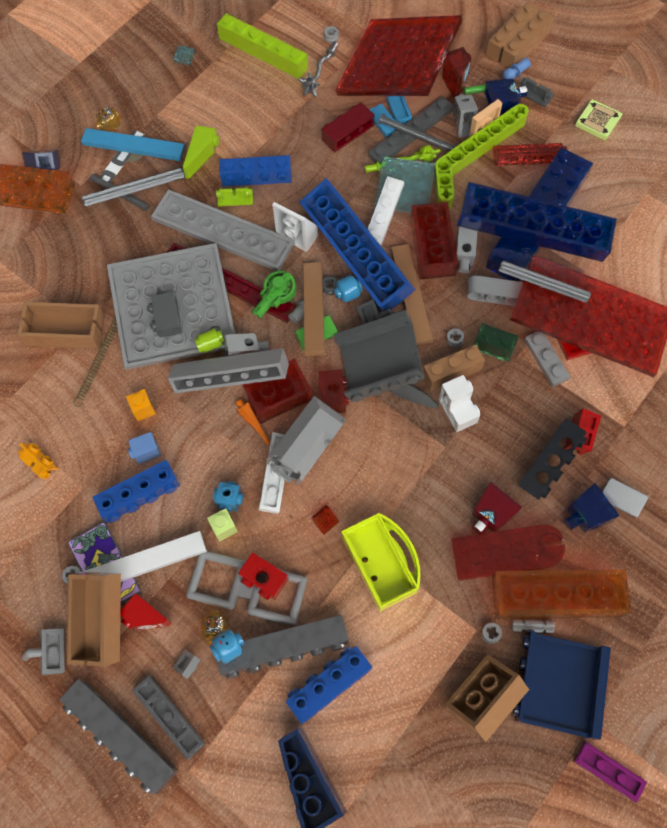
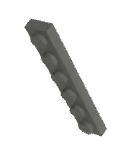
M442 96L405 125L425 133L453 111L454 105ZM397 130L370 150L368 157L375 163L378 161L381 164L390 160L417 138Z

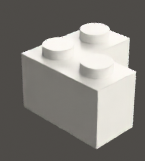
M464 375L442 384L438 399L456 433L478 423L480 417L478 406L476 404L473 405L471 401L473 386L469 380H466Z

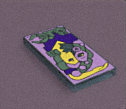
M105 521L67 542L82 572L124 557ZM135 577L121 582L120 606L129 601L135 593L137 595L143 593Z

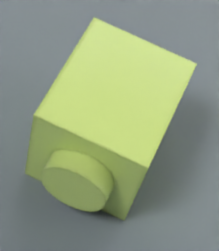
M226 508L207 518L219 542L238 532Z

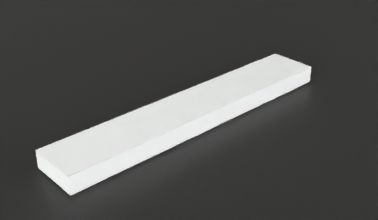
M198 531L83 572L121 573L122 582L207 552L202 533Z

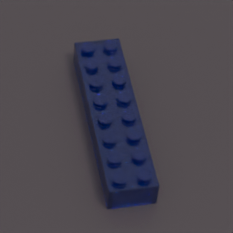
M561 147L489 255L486 268L508 280L520 282L521 279L499 271L501 262L506 261L526 269L530 267L586 181L593 163Z
M468 182L463 195L457 226L603 262L611 253L617 218Z

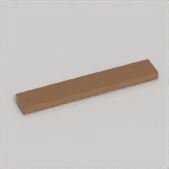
M409 244L391 247V254L394 263L416 289L403 302L405 310L412 319L417 345L433 343Z
M322 262L303 263L305 356L325 355Z

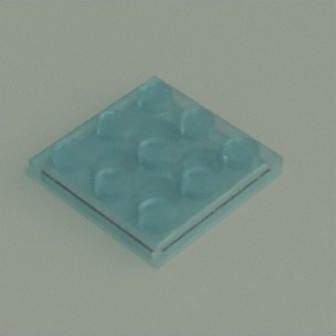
M383 157L375 208L388 176L404 181V187L395 211L427 215L435 163Z

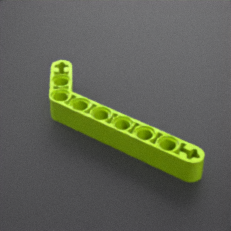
M518 104L436 161L434 182L436 204L439 210L448 211L452 208L454 199L453 176L525 125L529 112L526 105Z

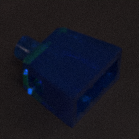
M594 483L569 506L568 511L571 516L566 518L564 523L569 530L579 526L586 533L613 522L620 515L596 483Z

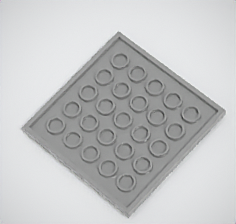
M217 243L107 265L125 370L224 350L225 341L222 342L223 346L206 353L205 351L200 353L194 339L199 334L214 328L216 331H221L224 340L225 335L235 334ZM174 292L178 302L182 334L160 338L157 331L154 332L152 327V320L155 319L154 314H151L149 303H152L151 295Z

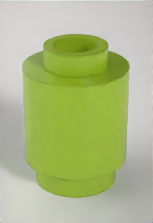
M215 328L199 334L194 339L200 353L204 351L206 353L223 346L222 342L225 341L221 331H216Z

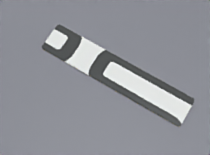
M134 130V132L131 134L133 136L139 137L146 136L145 134L140 133L136 130ZM119 151L99 178L111 183L132 153Z

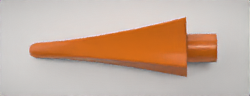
M242 399L238 400L235 403L238 407V414L261 436L266 444H270V440L261 428L249 402L245 404Z

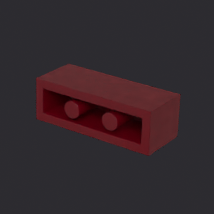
M362 102L353 106L349 111L339 115L337 119L326 124L321 129L322 141L334 153L374 127V114Z

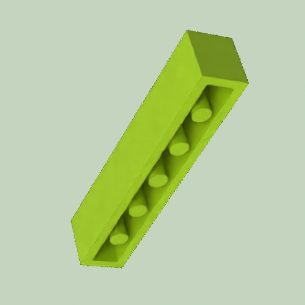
M227 13L217 23L220 40L297 79L301 78L308 70L307 53Z

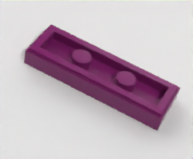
M586 741L583 742L573 761L634 803L638 802L647 784V781Z

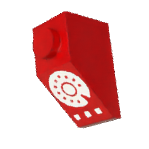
M136 593L120 611V616L123 618L120 622L129 629L134 627L138 630L166 627L171 624L169 620Z

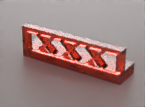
M562 143L493 146L495 166L564 163L568 153L567 146H563Z

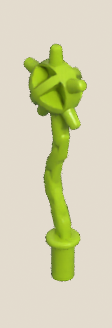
M426 145L419 152H415L414 155L409 157L393 158L381 164L377 161L375 164L365 166L366 173L377 170L380 172V168H385L398 162L417 160L418 158L419 160L423 159L425 162H429L436 158L435 154L440 153V149L434 150L431 146Z

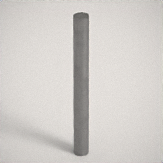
M94 174L89 178L90 181L105 189L115 187ZM130 194L121 196V198L144 211L149 209L148 204Z

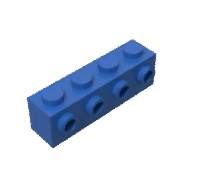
M290 155L219 159L222 187L292 183Z
M166 459L92 498L101 518L106 523L118 521L126 513L137 511L140 506L146 503L155 502L159 496L174 492L180 484Z
M351 646L340 653L342 657L338 661L334 662V660H331L323 667L324 672L318 676L316 673L305 681L306 686L301 690L297 687L287 695L289 699L285 702L302 725L372 670L373 667L357 646L353 649Z

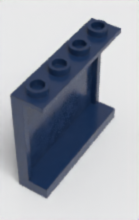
M534 630L529 631L523 637L522 648H525L524 657L520 658L519 670H522L521 678L529 688V691L513 709V715L516 716L515 722L588 739L601 740L611 647H595L537 634Z

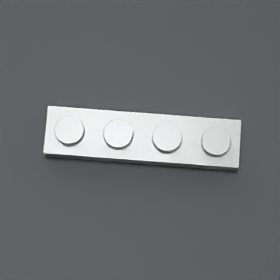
M388 176L368 230L381 246L404 187V181Z
M272 432L268 456L285 434ZM270 462L269 465L266 463L258 510L279 514L285 480L273 472L271 469L273 464Z

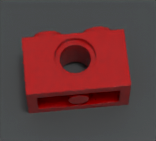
M253 552L238 572L241 578L240 582L250 589L252 586L259 590L258 594L266 600H269V598L276 600L289 580L286 573ZM260 574H267L268 579L266 582L259 583L257 581Z

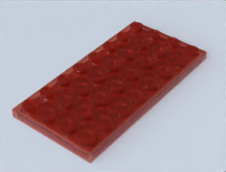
M533 254L528 270L591 292L588 302H583L523 280L510 321L651 377L657 375L667 340L666 306Z

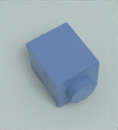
M152 432L128 440L130 448H128L131 459L135 458L138 464L161 456Z

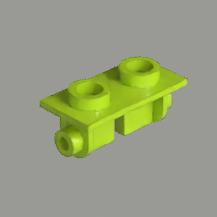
M246 187L236 188V190L222 188L216 190L218 207L253 205V189Z

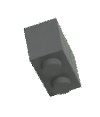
M168 292L151 295L152 303H149L151 314H154L155 319L152 320L153 331H157L160 338L182 334L175 293Z

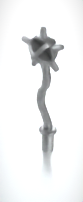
M333 41L330 48L326 50L327 55L318 61L314 77H311V73H308L305 79L298 78L302 83L304 95L312 93L314 97H317L316 89L317 86H320V83L316 81L320 77L322 63L335 56V51L338 47L337 42Z

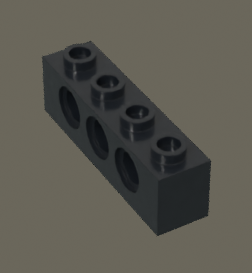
M566 418L518 486L538 500L541 497L545 499L552 490L548 486L553 480L557 482L564 473L561 471L563 465L566 463L569 466L576 456L573 454V451L576 447L581 449L588 438L585 437L587 432ZM567 438L571 440L572 447L565 450L561 448L560 441ZM557 455L560 458V464L555 467L549 465V456ZM543 471L547 473V482H537L536 475L538 472Z

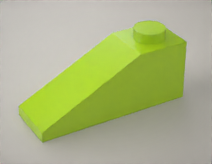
M195 126L183 165L184 174L187 179L214 154L216 147L219 146L220 137L217 136L216 128Z

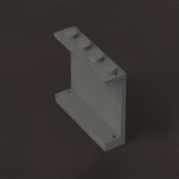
M406 310L334 334L335 342L341 348L348 391L344 392V395L351 402H359L363 398L378 396L382 392L397 390L401 386L415 384L425 379L412 319Z

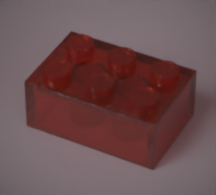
M295 358L288 361L289 366L285 379L242 384L244 393L260 424L312 400V390Z

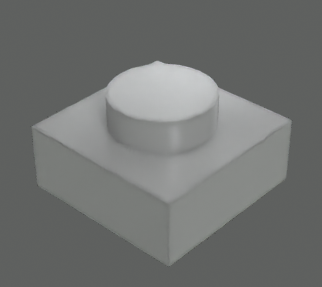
M185 649L172 668L188 679L196 670L200 659Z

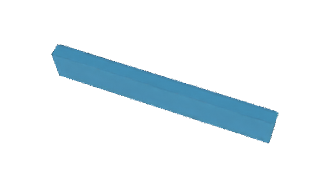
M90 128L85 129L81 139V143L84 146L181 161L185 150V144Z

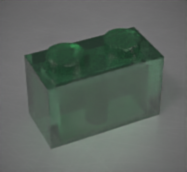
M482 323L474 345H477L481 353L509 362L519 336Z

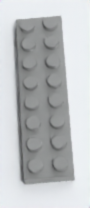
M169 189L151 215L152 220L208 244L217 243L218 248L274 271H280L295 245V240Z

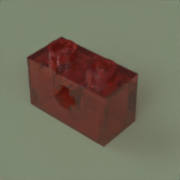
M342 369L318 371L321 401L337 413L346 412L349 398L344 395L347 379L346 376H342Z

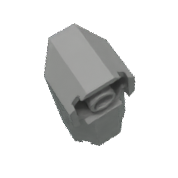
M314 396L270 453L266 463L269 465L271 462L273 464L271 468L273 472L285 481L291 483L292 480L297 481L295 484L299 485L347 419Z

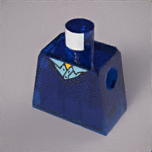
M513 79L486 81L484 94L489 105L497 99L502 102L501 116L518 105L520 98L527 96L526 86L517 88Z

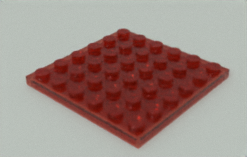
M461 15L371 19L335 90L337 96H428L462 23Z

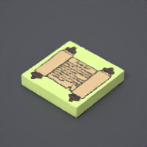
M592 99L577 120L575 126L606 141L621 119L622 113Z

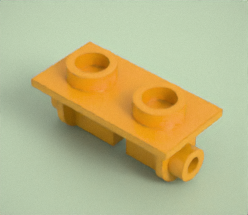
M20 443L22 449L18 451L19 458L28 467L35 463L31 470L39 478L47 479L50 476V470L59 469L53 464L54 461L50 457L45 456L40 451L39 446L34 443Z

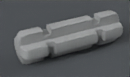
M512 619L511 626L513 631L522 632L524 630L529 632L534 630L535 632L545 631V633H553L555 631V623L552 620H544L543 622L537 619H524V621Z

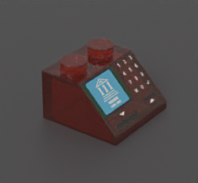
M464 47L446 52L444 56L442 79L454 99L464 91L472 61L471 55L466 52Z

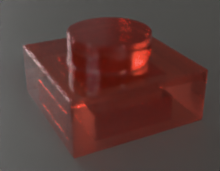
M327 505L311 517L323 535L339 523V520Z

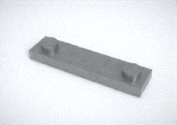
M148 675L132 690L187 760L192 758L206 744L151 675Z

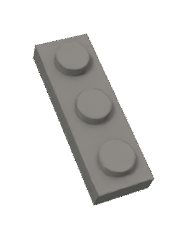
M542 330L525 337L524 342L551 387L570 379L569 373Z

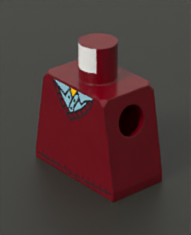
M491 482L472 514L478 519L472 528L480 535L487 528L497 532L519 513L522 506Z

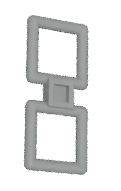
M209 551L198 556L186 593L188 599L232 610L235 607L237 598L240 597L250 600L247 608L249 615L290 626L296 624L307 585V577L283 571L288 575V581L298 583L290 615L286 616L256 608L260 597L258 594L259 590L254 586L250 589L243 585L238 575L246 561ZM206 560L238 568L228 600L196 592ZM260 574L257 581L264 583L267 574Z

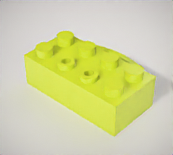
M378 513L341 531V537L379 612L418 592L420 586V565L416 550L405 532L391 519ZM389 531H394L407 546L414 563L415 572L411 573L409 571L404 552L390 535ZM366 558L368 561L363 562L362 559ZM376 577L377 581H372L371 578Z

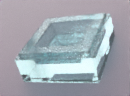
M178 46L174 61L190 65L195 54L194 48Z

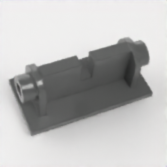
M529 77L522 78V85L520 87L526 86L527 92L521 93L520 88H518V93L546 107L554 97L551 89L542 85L536 86L537 83Z

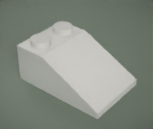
M274 202L272 207L276 233L295 240L294 246L307 252L318 237V226L305 217Z

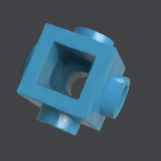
M226 481V483L219 482L218 488H215L213 493V500H215L219 510L222 511L226 508L228 512H238L239 505L243 503L244 493H242L237 483L232 481Z

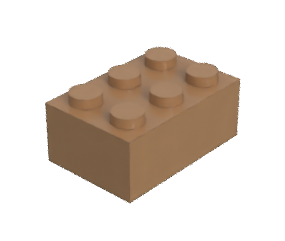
M487 654L446 702L445 706L459 722L486 742L529 691V688L519 674Z

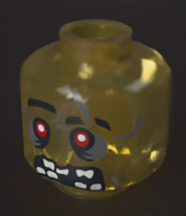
M107 106L96 113L97 121L95 123L100 130L104 129L105 131L112 132L121 124V117L114 107L111 109Z
M210 611L209 614L201 619L200 637L205 640V643L212 645L213 637L228 630L229 619L222 615L220 611Z

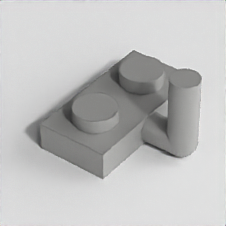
M64 628L41 630L40 648L27 649L22 654L21 658L23 661H28L33 657H40V676L65 673Z

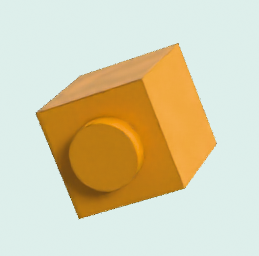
M145 389L126 396L137 421L156 414Z

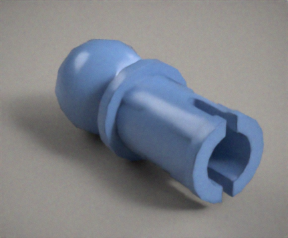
M525 57L517 64H512L510 68L503 71V79L511 81L515 77H519L521 72L531 66L530 60Z

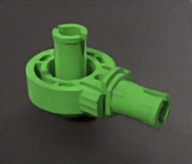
M275 271L269 274L264 281V289L260 293L262 300L251 312L261 319L270 307L277 308L280 304L289 302L295 296L297 290L293 276L286 271Z

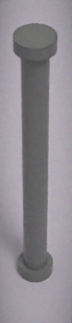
M381 114L378 122L380 125L385 124L447 151H451L458 146L385 117V114Z

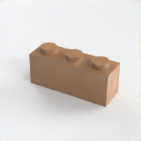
M473 345L423 366L424 381L431 392L462 375L467 377L481 371L485 360L477 345Z

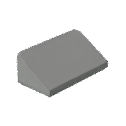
M610 478L606 482L599 499L637 518L647 502L648 496Z

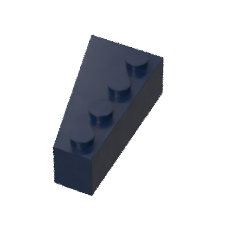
M297 728L279 739L278 743L301 828H325L343 817L347 810L303 728Z

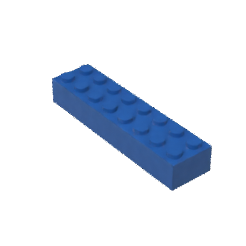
M327 178L299 201L383 311L387 309L392 310L416 290Z

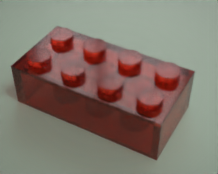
M448 202L412 205L410 220L419 279L456 276L459 264Z

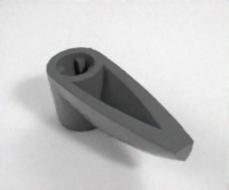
M414 384L401 386L397 390H389L392 394L416 404L437 409L439 405L431 396Z

